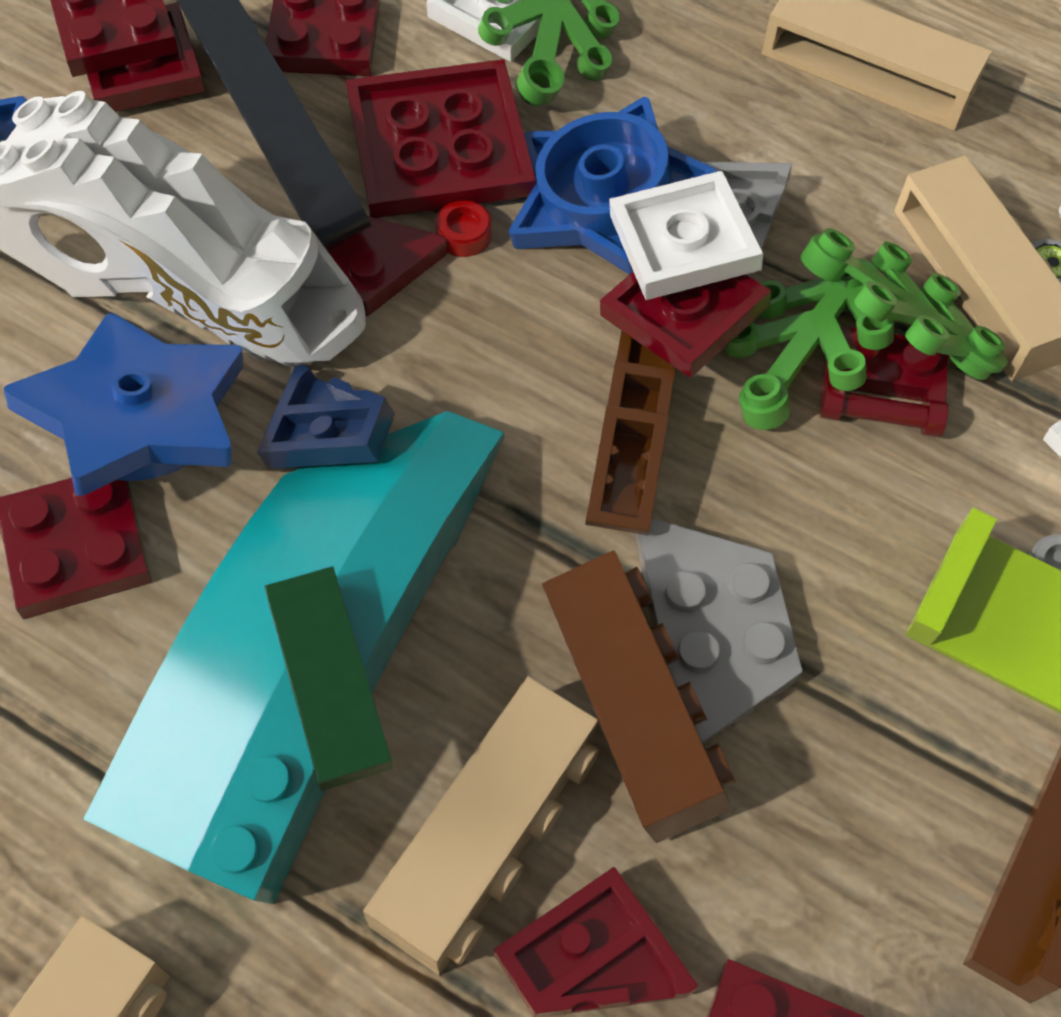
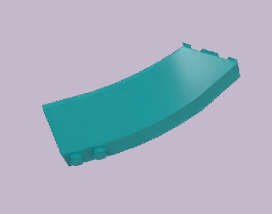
M446 411L389 433L378 462L305 466L284 474L250 518L225 555L180 629L149 686L83 819L166 861L253 901L275 904L326 790L321 791L318 785L264 586L333 566L369 687L373 694L427 589L453 545L456 546L504 440V432Z

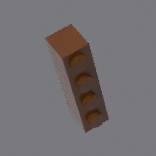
M615 550L543 582L544 591L645 831L655 843H659L732 810L733 807L724 788L736 783V780L719 743L706 748L696 725L708 719L691 682L689 681L678 686L668 665L679 661L680 658L664 624L661 623L652 628L649 624L643 607L654 603L638 567L625 571Z

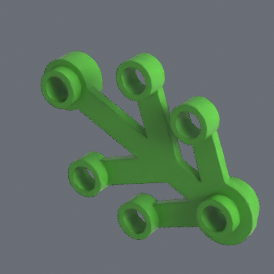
M495 0V1H497V2H499V3L507 4V3L513 2L514 0ZM521 0L504 8H488L478 25V33L487 44L499 46L507 41L513 29L540 18L533 57L525 62L517 78V87L521 98L527 104L532 106L547 105L556 98L564 84V72L555 61L561 27L580 53L577 59V69L580 74L589 80H599L604 77L612 64V55L609 49L600 44L595 37H609L619 23L620 15L614 5L606 0H581L589 11L585 21H583L570 0ZM597 16L605 19L607 23L600 21ZM489 23L499 25L502 30L493 28ZM589 58L597 60L600 65L592 63Z
M826 228L822 234H815L801 253L800 258L803 264L812 273L826 281L839 282L843 275L848 273L865 284L854 299L856 307L864 315L875 321L882 322L887 319L912 324L906 331L905 336L919 351L927 355H935L936 353L949 355L958 368L979 380H986L992 373H1000L1008 364V359L1003 352L1005 349L1003 340L986 327L976 326L974 328L954 304L961 294L959 287L944 275L932 273L922 288L919 289L906 273L907 268L912 263V258L900 246L885 241L872 258L873 265L885 274L887 278L853 257L851 254L855 250L854 243L846 235L832 228Z
M856 258L862 263L872 268L873 270H875L876 272H878L877 268L871 262L864 259ZM845 273L839 282H829L818 278L785 288L778 281L770 280L760 283L771 290L770 299H772L770 300V306L758 316L762 319H775L783 315L787 309L819 302L810 311L759 326L752 322L724 347L729 356L744 358L754 354L757 349L790 340L766 374H758L748 379L739 394L742 418L748 426L758 430H769L782 425L790 415V402L787 388L819 344L828 362L829 380L833 387L843 391H850L861 387L865 383L867 378L865 357L859 351L850 349L837 322V318L843 310H850L857 321V337L862 347L870 350H879L893 342L895 337L894 321L887 319L882 322L875 321L864 315L856 307L854 299L865 284L848 273ZM844 369H853L851 371H841Z

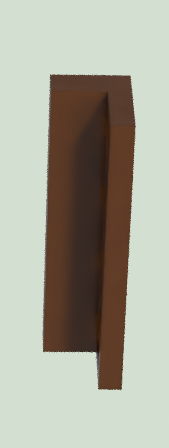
M1061 745L963 965L1029 1003L1061 988Z

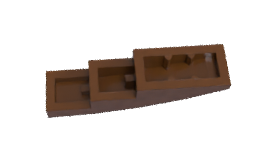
M622 330L605 411L585 525L649 536L669 416L675 367Z

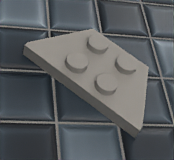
M653 518L651 519L649 536L634 533L644 582L654 603L649 605L653 626L661 623L664 624L680 658L679 661L668 665L678 686L689 681L691 682L708 720L696 725L702 741L705 743L728 726L732 725L734 727L754 713L755 708L768 698L774 699L798 682L803 672L773 555L770 552Z

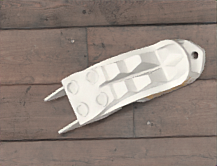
M75 91L67 96L45 99L40 96L34 97L23 103L15 111L12 120L17 126L6 141L0 142V250L63 288L72 297L116 296L117 293L149 292L146 296L147 298L183 319L188 318L200 328L213 332L229 345H240L242 349L265 362L268 359L289 367H295L296 364L311 365L313 361H330L364 331L366 319L361 296L307 223L275 216L258 206L218 172L203 153H191L161 134L150 130L139 119L120 117L106 102L91 100L84 91ZM45 213L54 214L84 229L104 250L106 256L103 262L97 264L84 263L58 250L40 231L38 225L40 215Z

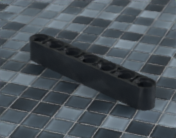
M177 0L301 221L307 223L326 250L371 227V222L356 193L239 0Z

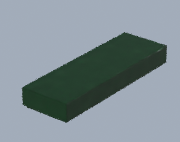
M331 566L265 585V592L320 790L331 789L393 769L391 756L334 567Z

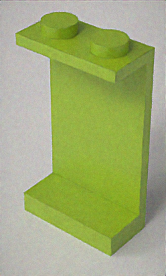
M972 507L959 526L905 636L1061 714V570L989 536L997 518Z

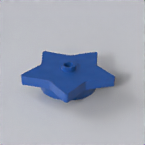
M648 97L638 99L619 112H602L581 117L566 124L558 131L525 132L524 136L537 182L509 229L512 244L515 249L583 245L630 275L633 269L610 217L609 199L714 173L717 170L667 146L663 135L658 129Z
M109 313L103 318L75 360L4 386V394L10 411L64 440L74 492L78 496H83L115 480L136 481L153 479L173 473L186 465L229 467L232 465L231 442L217 406L243 369V350L240 345L165 344L118 315Z

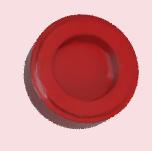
M469 200L451 202L445 205L436 216V234L441 235L447 240V253L457 257H470L481 253L490 244L492 238V219L487 209L479 203Z

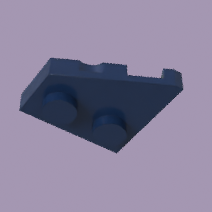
M295 365L257 454L268 469L378 462L395 413L386 398L368 390H354L350 383L335 377L329 382H325L316 378L310 367Z

